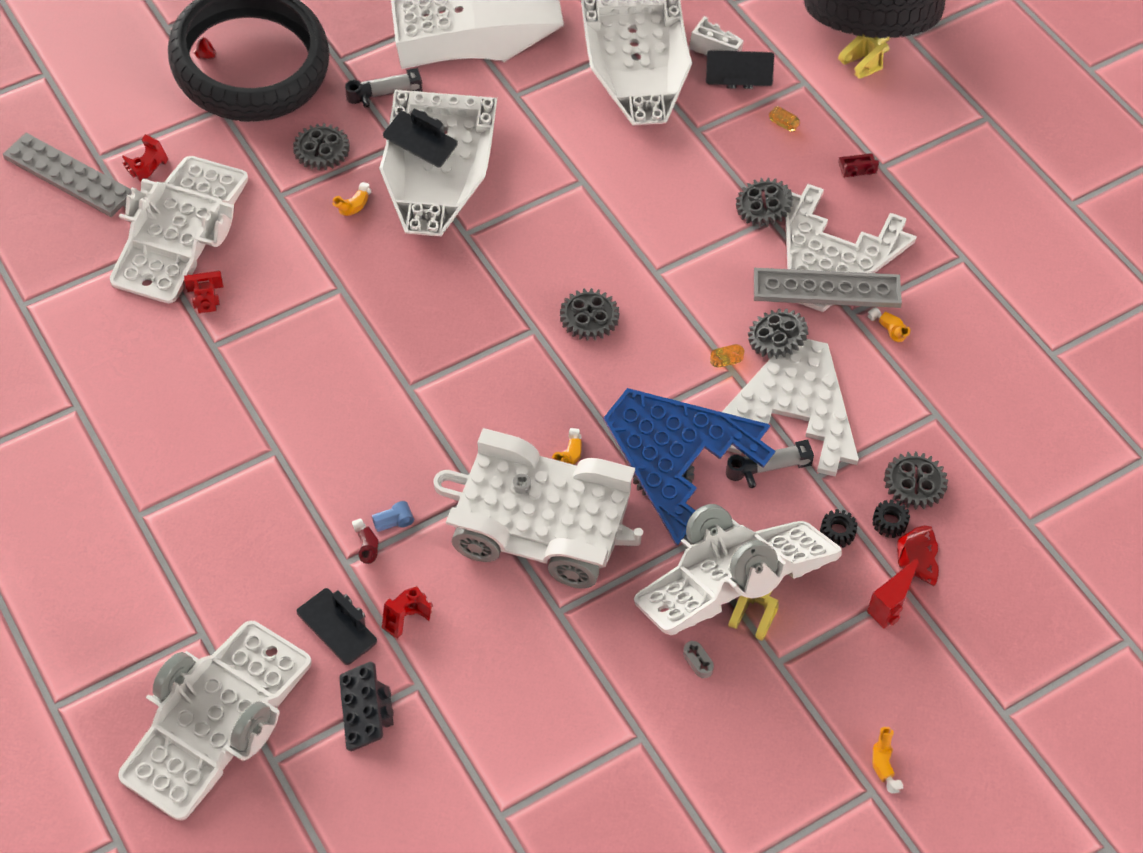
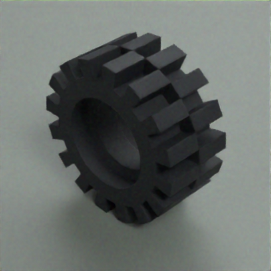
M890 499L889 503L887 500H884L883 504L880 502L878 507L876 506L872 519V524L875 526L874 529L876 531L880 530V535L886 533L885 537L888 538L889 534L892 535V538H895L896 534L898 537L901 536L902 532L906 531L910 519L909 510L905 509L906 506L904 504L900 506V501L893 503L894 500ZM884 515H894L899 521L897 523H890L884 519Z
M835 509V513L831 510L829 514H825L820 532L838 546L841 544L843 548L846 546V543L849 546L854 541L858 524L855 522V517L851 518L852 514L850 512L846 515V510H842V513H839V509ZM840 524L846 528V532L837 533L832 530L831 526Z

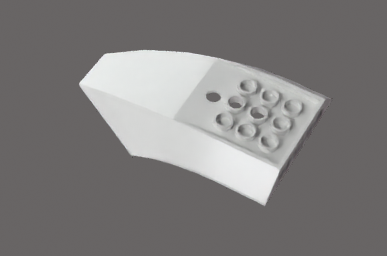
M391 0L395 41L401 69L455 59H491L503 61L504 63L564 26L559 0ZM458 7L464 8L460 13L455 12Z
M581 0L586 45L593 73L632 125L667 123L692 66L680 0ZM635 29L637 32L631 33L628 30ZM636 42L638 46L633 47L630 43ZM639 54L641 59L636 61L631 56Z
M395 90L390 123L400 111L410 114L415 108L419 111H424L434 119H439L444 124V130L447 131L446 135L458 141V146L442 167L438 168L386 140L379 169L405 234L441 237L483 181L490 156L497 98Z

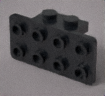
M709 50L707 52V84L727 85L726 88L737 89V85H743V89H753V86H772L774 72L773 52Z
M415 108L410 114L400 111L383 132L385 139L438 168L442 167L458 146L457 140L444 133V124L439 119H434L424 111H419Z
M325 588L296 610L297 615L345 665H350L377 644V638L365 626L366 616L359 607L356 609L349 596L343 595L339 590L333 593L330 589Z
M370 661L342 673L339 677L346 749L349 751H354L382 739V725L385 727L394 725L390 687L377 681L375 663Z

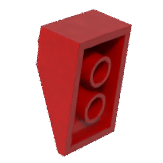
M917 559L913 560L872 593L867 613L882 628H886L889 624L892 626L900 619L899 614L903 609L904 601L919 563Z

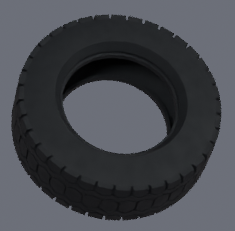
M804 0V5L807 12L820 23L822 22V24L832 29L841 30V32L848 34L853 33V35L857 36L865 35V37L873 38L875 36L877 38H887L889 36V38H897L899 36L905 37L919 34L934 27L942 18L946 0Z

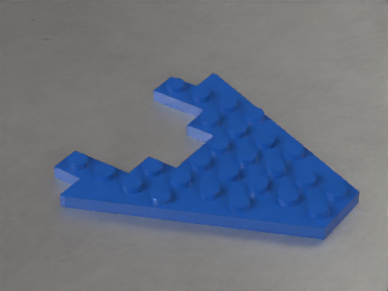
M629 388L624 391L603 417L605 424L630 467L635 468L634 474L677 546L686 536L687 523L691 515L696 511L686 503L697 490V487L682 476L704 448L721 459L730 446L733 445L762 468L765 467L776 452L761 441L770 428V425L767 423Z

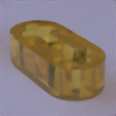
M776 106L769 112L770 120L788 131L793 132L800 125V120L797 116L781 107Z
M733 344L714 349L710 354V363L714 367H724L739 363L744 358V348L741 345Z

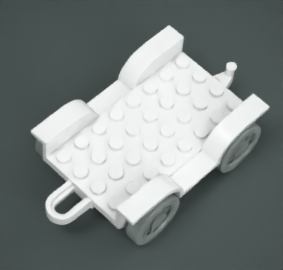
M483 428L477 442L478 454L470 474L466 475L451 470H443L434 477V489L439 495L459 501L456 508L451 507L446 520V524L456 528L451 540L452 545L459 553L475 561H495L498 559L501 551L546 564L550 559L548 571L557 581L574 588H589L596 584L600 572L599 568L606 567L615 545L639 546L641 544L643 530L636 528L633 531L622 524L630 496L631 481L635 472V468L598 458L583 459L576 466L540 456L538 450L532 444L521 438ZM518 474H526L531 479V489L526 494H518L513 489V479ZM443 481H452L463 484L465 487L463 492L444 488L441 484Z

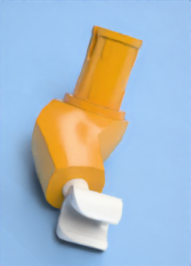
M362 182L359 185V190L351 199L344 200L340 196H335L332 200L334 201L332 202L333 206L338 208L339 213L343 216H351L364 208L371 194V188H368L370 185Z
M876 307L868 311V318L871 321L879 318V323L888 330V334L893 341L902 342L909 336L911 332L909 326L906 327L899 317L886 311L881 314L880 310Z
M570 428L568 435L570 440L567 450L555 452L552 459L575 465L581 458L582 436L579 429Z
M889 727L880 728L879 740L873 745L872 767L882 782L887 781L886 786L889 793H899V789H903V784L901 780L892 779L895 773L890 764L893 752L891 740L894 731L890 730L891 728Z

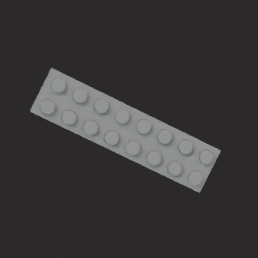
M25 133L3 153V157L7 161L110 217L126 204V196L132 194L130 188L28 133Z
M754 268V301L901 308L900 274Z

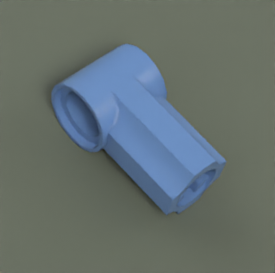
M400 501L395 503L389 510L373 514L372 520L376 531L379 532L397 525L398 527H407L414 522V517L408 503Z

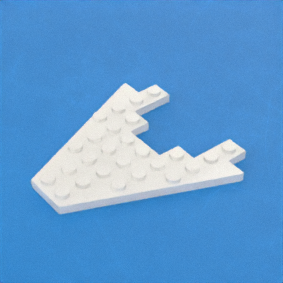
M807 184L802 195L791 192L793 195V207H791V212H787V217H785L787 269L876 273L916 241L917 236L902 231L907 218L893 213L889 214L879 237L861 231L854 244L826 234L823 231L828 219L813 214L823 195L824 189ZM799 303L820 312H824L832 306L830 304Z
M807 339L803 341L804 346L798 345L799 351L792 350V355L786 353V357H783L781 354L778 359L773 355L722 412L767 424L770 422L772 413L809 421L805 437L824 441L817 472L836 477L839 461L857 465L859 458L828 343ZM731 445L730 448L727 450L729 452L742 454V452L735 448L733 445Z

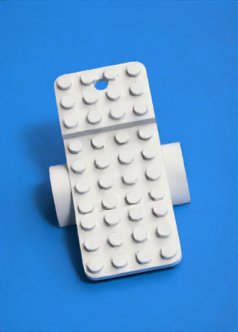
M188 156L180 162L165 182H153L142 179L141 191L132 187V194L126 196L125 215H119L120 219L131 222L129 237L110 275L111 285L117 289L163 303L175 302L185 287L184 275L193 274L198 265L197 259L206 245L218 247L225 240L233 219L234 203L248 182L247 172L199 157ZM145 280L152 281L149 286L142 285V282Z

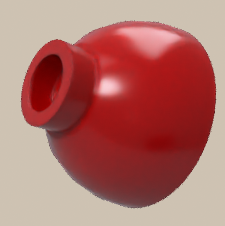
M202 37L197 42L194 54L198 59L215 58L216 51L206 37Z

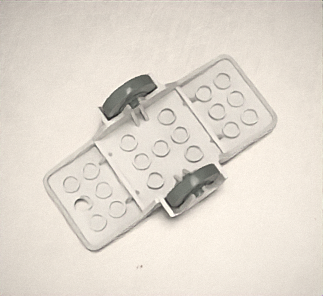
M716 504L704 505L697 509L689 518L686 535L691 544L685 539L681 540L687 549L679 565L639 591L634 597V602L663 633L675 635L683 629L695 626L697 623L721 613V605L730 602L732 599L741 595L747 598L762 597L774 590L787 574L793 579L799 578L812 570L819 569L825 564L838 560L842 556V549L811 524L804 521H796L754 532L733 520L723 507ZM664 608L669 609L668 611L660 612Z
M247 621L210 656L198 659L187 651L171 656L161 667L154 680V695L148 694L146 697L159 706L152 726L120 768L118 775L120 782L173 819H186L224 774L223 769L233 756L240 760H247L265 744L279 718L280 710L275 707L281 704L311 666L310 655L260 623ZM273 648L278 650L276 655L271 657L266 655L267 650Z

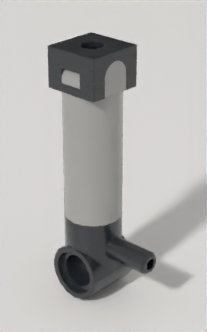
M418 68L407 70V74L363 82L350 80L345 84L347 101L351 104H358L362 101L364 108L370 106L368 98L393 94L395 90L423 92L422 79Z
M809 440L795 442V446L775 450V454L764 468L748 456L732 455L727 461L726 476L732 481L742 480L745 476L749 488L756 487V482L753 474L798 465L799 468L812 466L814 453Z

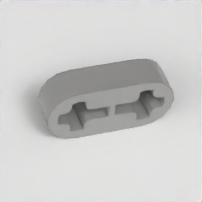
M687 642L683 651L684 658L698 677H710L714 668L713 661L698 642ZM689 649H692L693 651L697 650L696 656L693 652L689 653ZM701 663L704 667L708 666L707 671L704 668L700 669Z

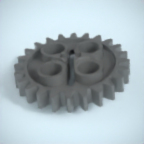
M325 123L322 127L316 124L315 128L310 125L309 130L304 128V133L299 132V137H295V142H293L295 158L299 159L300 164L304 163V167L310 165L311 170L314 167H317L318 171L321 167L327 170V166L333 169V164L339 166V160L344 162V157H348V152L350 151L347 134H344L343 130L339 131L338 126L333 129L332 124L326 127Z
M761 178L760 182L754 180L753 185L747 183L748 188L742 187V192H738L739 197L736 198L738 215H741V219H745L747 224L752 221V226L759 223V227H761L765 223L768 227L770 222L775 225V220L781 222V217H787V212H791V207H793L791 189H788L787 184L783 185V181L777 183L776 178L772 182L770 178H767L766 181ZM762 191H765L767 213H764Z
M584 288L583 293L576 290V295L570 293V297L565 298V302L561 304L560 322H562L563 328L567 327V333L572 331L573 337L578 334L580 340L585 336L587 341L590 337H593L594 341H596L597 336L603 339L604 333L609 336L610 330L614 331L615 326H618L619 307H616V301H612V296L607 297V292L601 295L599 289L596 293L593 292L592 288L589 292Z
M778 309L776 313L771 310V314L764 313L763 318L758 316V322L753 321V326L749 327L748 340L752 350H755L756 354L761 353L762 357L766 354L769 359L773 355L778 359L781 354L783 357H786V353L793 354V349L799 351L798 345L804 346L803 341H806V335H809L807 322H805L804 317H801L800 313L795 315L794 310L790 313L788 309H785L784 312Z
M916 451L914 456L907 452L906 457L900 454L898 459L894 457L893 461L889 462L885 470V488H889L888 495L894 494L893 500L900 499V505L905 502L907 503V508L910 505H914V509L917 510L918 505H921L922 509H925L926 504L932 507L934 502L938 504L940 498L943 499L948 487L947 473L943 472V466L938 467L939 461L932 462V456L927 459L925 458V453L920 457ZM915 467H917V476H916V478L914 477V475H915ZM915 482L918 484L916 488L917 494L914 492Z

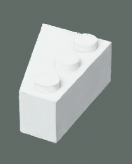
M704 16L691 33L689 49L707 55L709 50L742 51L744 40L730 31L725 32L721 30L720 25L717 23L713 25Z

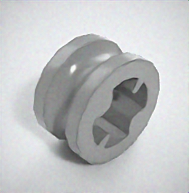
M526 474L516 475L513 479L514 491L518 494L528 493L531 489L530 477Z

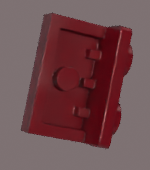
M873 153L839 157L838 160L843 177L876 174L879 167V160H875Z

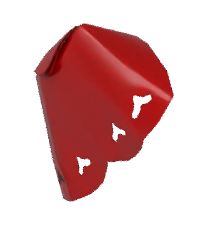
M924 525L914 528L898 539V564L903 569L913 560L917 559L919 563L914 576L935 586L939 575V567L934 559L938 552V543L936 542L932 526ZM927 532H929L928 536L930 537V540L927 537H925ZM930 565L932 566V573L929 570H927L930 567Z

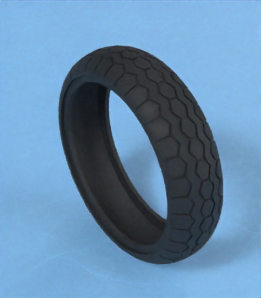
M194 0L181 12L172 27L168 42V60L176 83L196 105L222 118L243 122H259L287 115L303 106L314 96L321 86L328 69L329 46L325 30L319 19L300 0ZM238 18H259L280 24L293 32L303 42L308 52L305 62L292 76L279 83L259 88H240L220 83L204 74L194 64L189 54L193 44L206 30L221 22Z

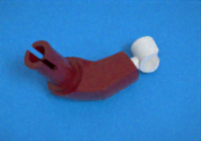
M362 519L352 521L355 532H359L363 543L359 550V559L365 564L373 563L377 558L379 540L369 526L366 527Z

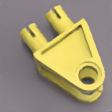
M865 35L857 36L841 51L838 60L845 65L865 57L855 67L854 75L861 79L883 69V54L890 50L889 45L886 43L890 40L889 36L887 38H877V36L872 38L865 37Z
M771 592L758 598H747L741 595L728 626L737 629L749 603L754 604L756 602L763 605L765 609L755 634L757 639L763 641L779 609L778 600L770 597Z

